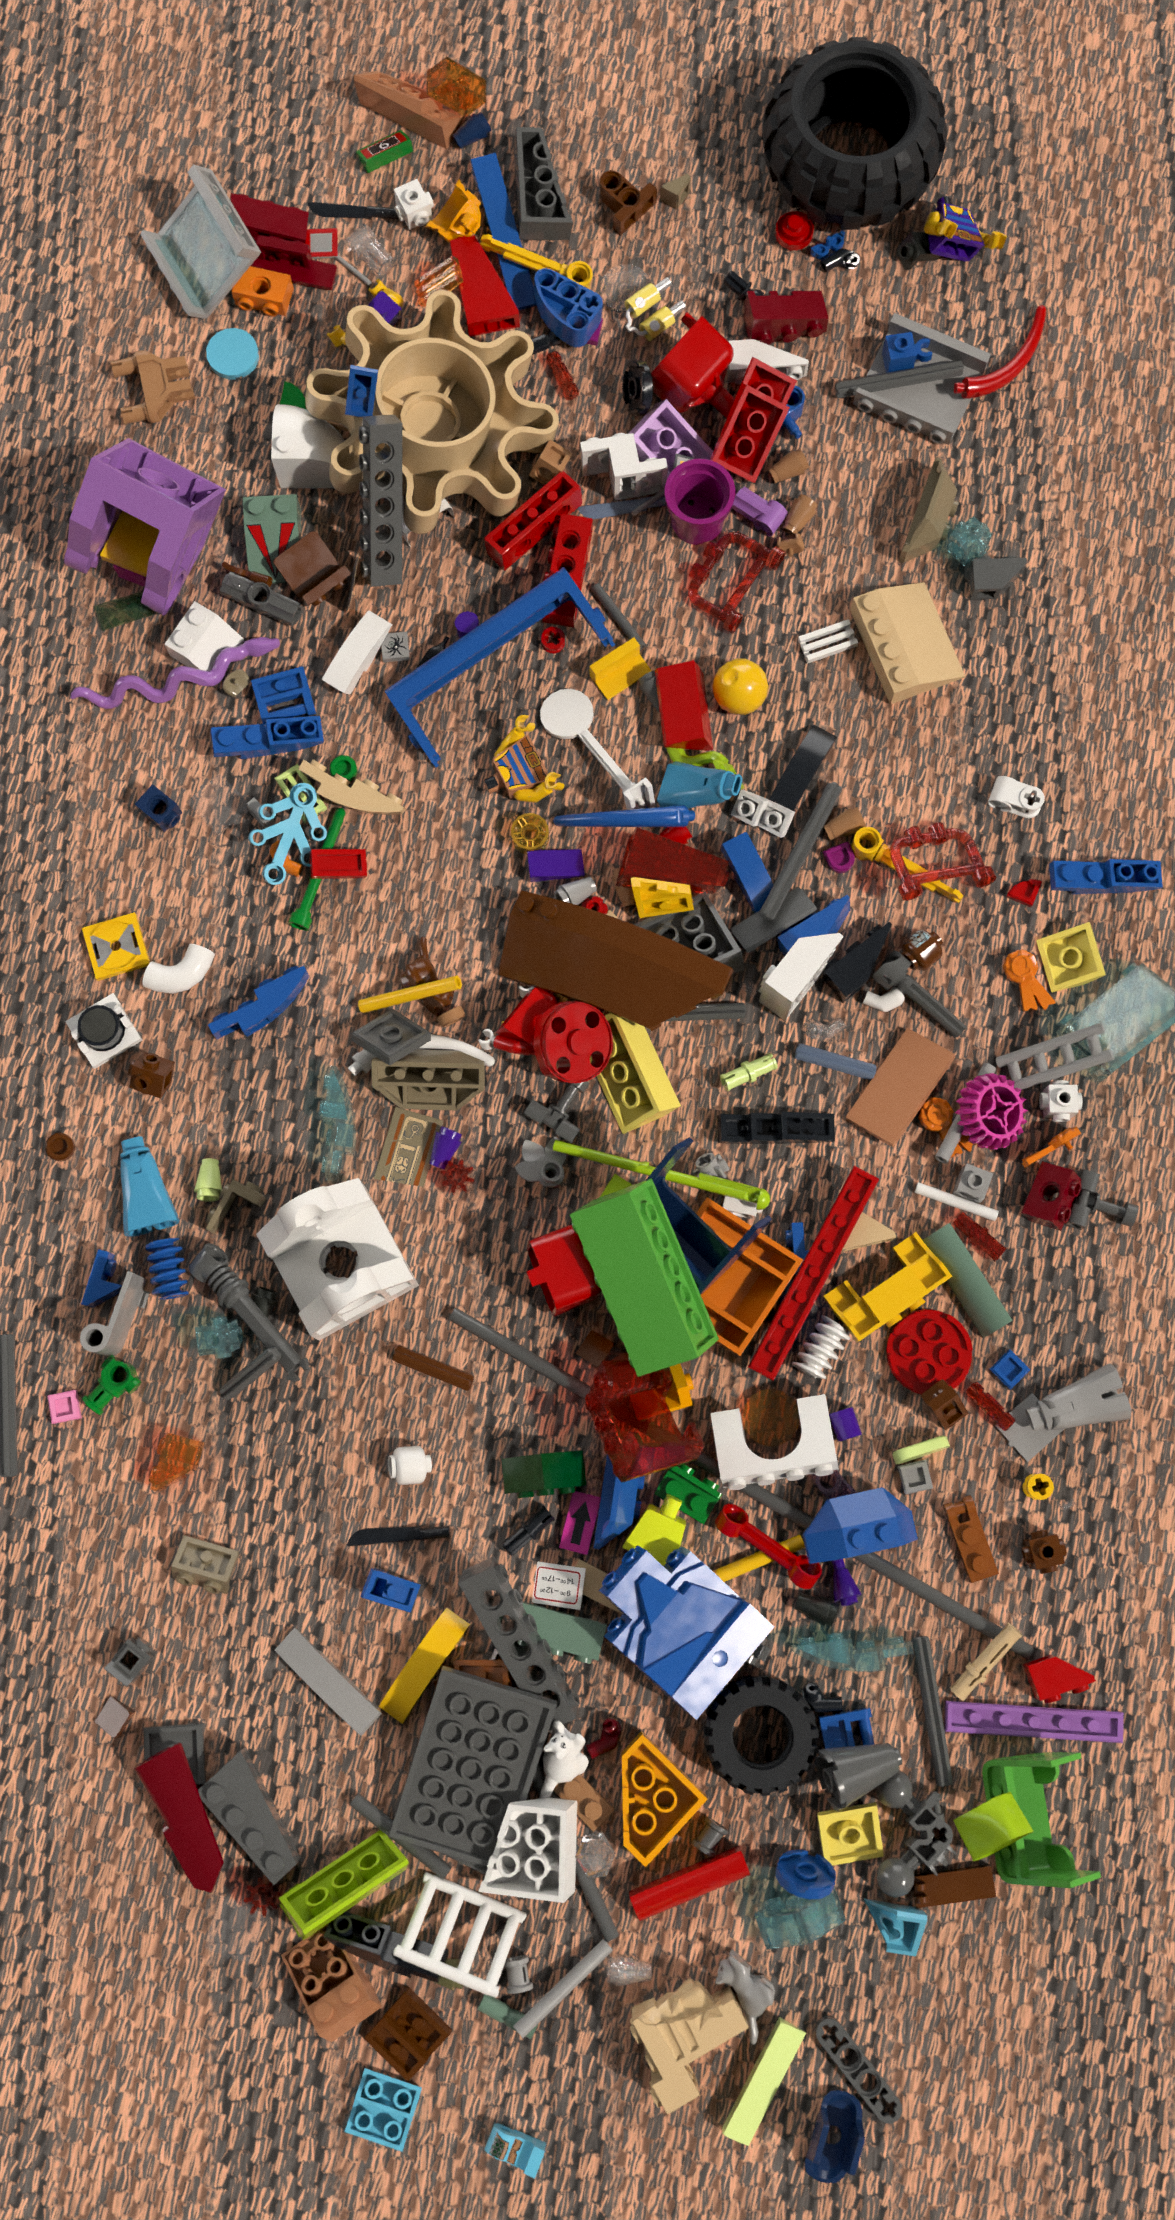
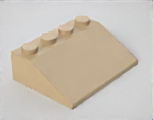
M925 582L879 588L853 598L850 612L890 705L965 678V674Z

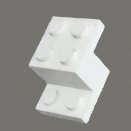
M617 433L612 437L601 439L593 437L580 442L582 475L589 476L609 472L614 501L657 494L665 488L668 472L666 458H649L644 462H639L633 433Z

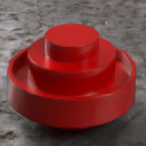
M800 211L787 212L776 223L775 236L777 242L788 250L797 251L804 249L813 238L814 225L807 218V215Z

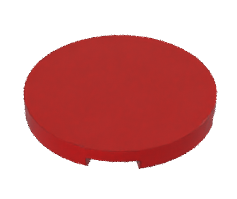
M925 1309L910 1313L894 1326L887 1341L886 1357L890 1371L895 1379L906 1389L922 1395V1393L942 1379L949 1386L951 1385L953 1389L956 1388L969 1373L973 1347L968 1332L956 1318L941 1311Z

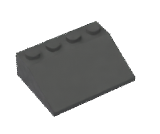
M706 892L692 898L694 906L692 911L651 916L634 924L732 967L734 970L732 975L745 970L741 949Z

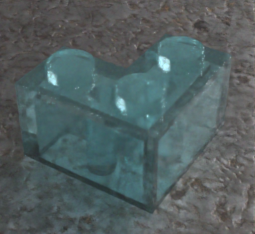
M835 1886L830 1895L822 1899L810 1900L792 1895L781 1901L780 1897H775L763 1903L764 1908L754 1913L766 1950L811 1944L846 1921Z

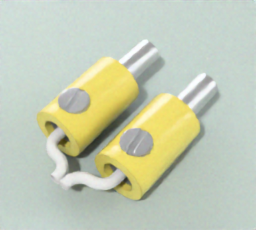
M668 277L655 286L652 283L647 284L624 302L627 310L626 318L628 320L625 327L629 332L634 331L637 335L645 336L648 341H651L675 323L674 317L686 308L685 303L680 300L670 309L663 306L640 323V331L636 327H630L632 323L630 315L633 318H637L661 300L660 293L672 285Z

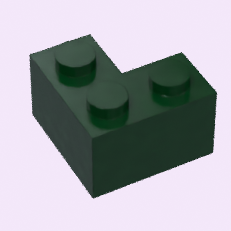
M583 1450L501 1459L505 1494L517 1493V1499L534 1497V1491H536L537 1496L554 1495V1489L558 1490V1494L575 1493V1487L586 1485Z

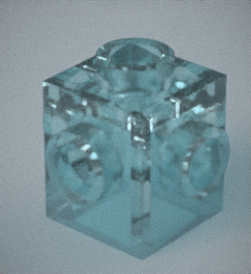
M973 516L966 522L961 521L953 529L946 549L963 566H966L976 557H982L987 553L990 548L989 542L992 533L986 524Z
M227 1316L210 1318V1323H204L195 1327L199 1356L215 1354V1359L227 1358L232 1356L233 1351L241 1348L243 1332L241 1327L238 1326L237 1319L227 1320Z

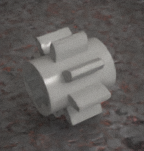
M706 1153L696 1160L695 1165L697 1169L692 1171V1173L696 1177H699V1173H704L726 1179L725 1172L730 1170L720 1154L714 1156L713 1153Z

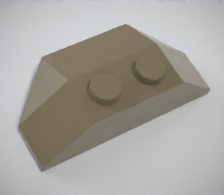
M935 457L898 562L905 563L938 547L940 540L945 541L951 525L946 524L948 516L954 518L959 504L958 501L954 500L958 490L940 458Z
M416 1049L390 1066L377 1057L371 1060L372 1087L380 1091L401 1109L457 1111L485 1089V1062L461 1051Z

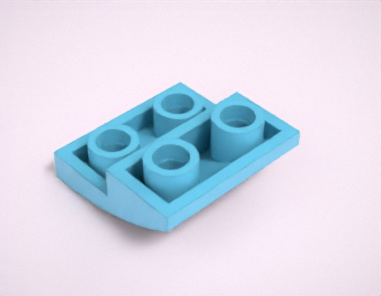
M365 2068L345 2132L402 2152L422 2087Z

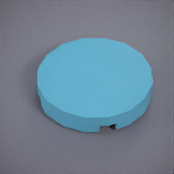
M227 328L217 332L210 339L206 348L207 360L212 371L219 377L228 380H234L241 376L243 378L249 375L256 368L259 361L258 346L253 336L238 328Z

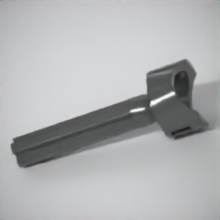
M893 950L882 962V966L872 975L873 979L886 991L892 986L895 987L897 985L900 990L952 1036L958 1037L967 1026L910 975H907V969L910 967L911 962L901 953Z

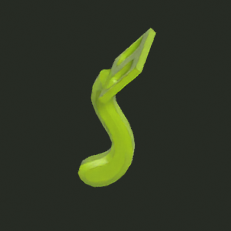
M666 747L668 755L674 762L699 767L714 764L716 769L731 771L737 774L733 766L728 764L729 760L723 754L716 751L688 756L684 749Z

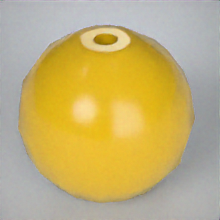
M741 658L733 659L721 666L714 676L712 685L716 702L723 710L734 715H746L757 710L766 699L769 688L766 674L760 665Z

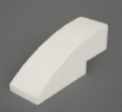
M368 610L337 652L322 680L345 694H351L363 671L366 672L370 667L392 624Z

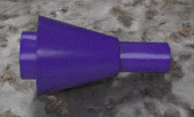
M843 1559L832 1560L834 1568V1602H840L841 1607L858 1603L857 1597L861 1596L862 1593L848 1569L845 1568Z

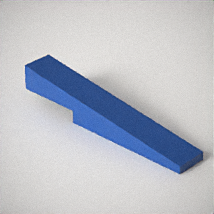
M496 153L471 159L472 174L484 210L489 234L492 235L493 239L506 244L509 242L522 248ZM495 252L505 287L518 310L536 306L534 288L528 268L503 258V255Z

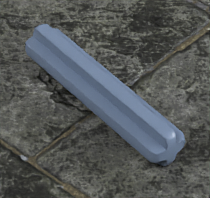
M801 1043L798 1044L795 1052V1058L868 1080L874 1078L877 1066Z

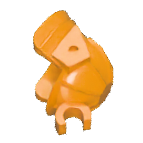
M460 179L454 185V190L444 207L425 226L427 229L437 231L438 236L449 243V240L458 237L473 236L481 226V212L479 209L481 202L470 191L466 190L465 192Z

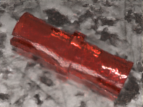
M965 1211L952 1223L953 1226H956L971 1240L970 1243L973 1246L977 1245L994 1262L1007 1249L988 1233L989 1229L986 1226L982 1228Z

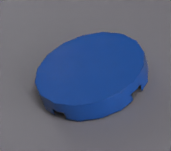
M803 1849L790 1850L783 1853L776 1865V1878L787 1892L810 1900L822 1899L830 1895L835 1886L836 1871L829 1861L818 1854L815 1857L808 1855L809 1851Z

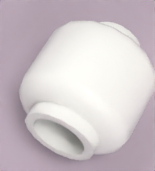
M420 1446L398 1447L394 1450L393 1455L388 1457L389 1476L391 1479L394 1478L399 1485L420 1484L425 1480L426 1474L432 1470L430 1455H425L423 1448Z

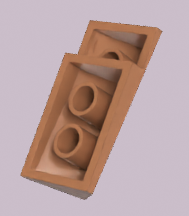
M379 71L354 75V84L360 104L445 149L448 148L453 139L452 135L459 129L464 116L442 108L443 96Z

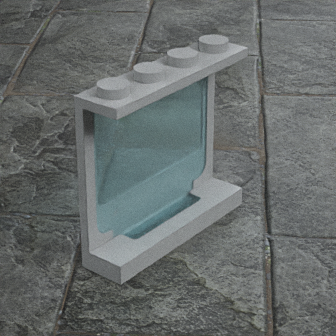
M193 164L187 172L195 184L190 193L159 233L142 230L140 234L146 243V248L152 253L158 263L159 270L167 278L171 290L181 302L183 311L190 317L206 319L256 260L261 251L213 171Z

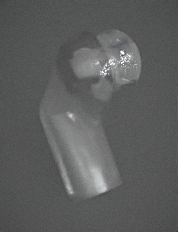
M837 1017L827 1025L816 1022L814 1019L807 1020L803 1025V1030L809 1038L822 1042L829 1041L846 1029V1025L840 1017Z

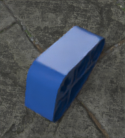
M543 268L536 272L534 276V299L538 312L546 326L572 347L584 346L601 323L603 299L596 292L554 270Z

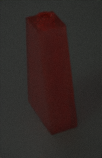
M637 827L629 835L615 886L632 888L631 878L637 877L690 885L691 892L713 894L727 883L729 872L726 869L729 861Z

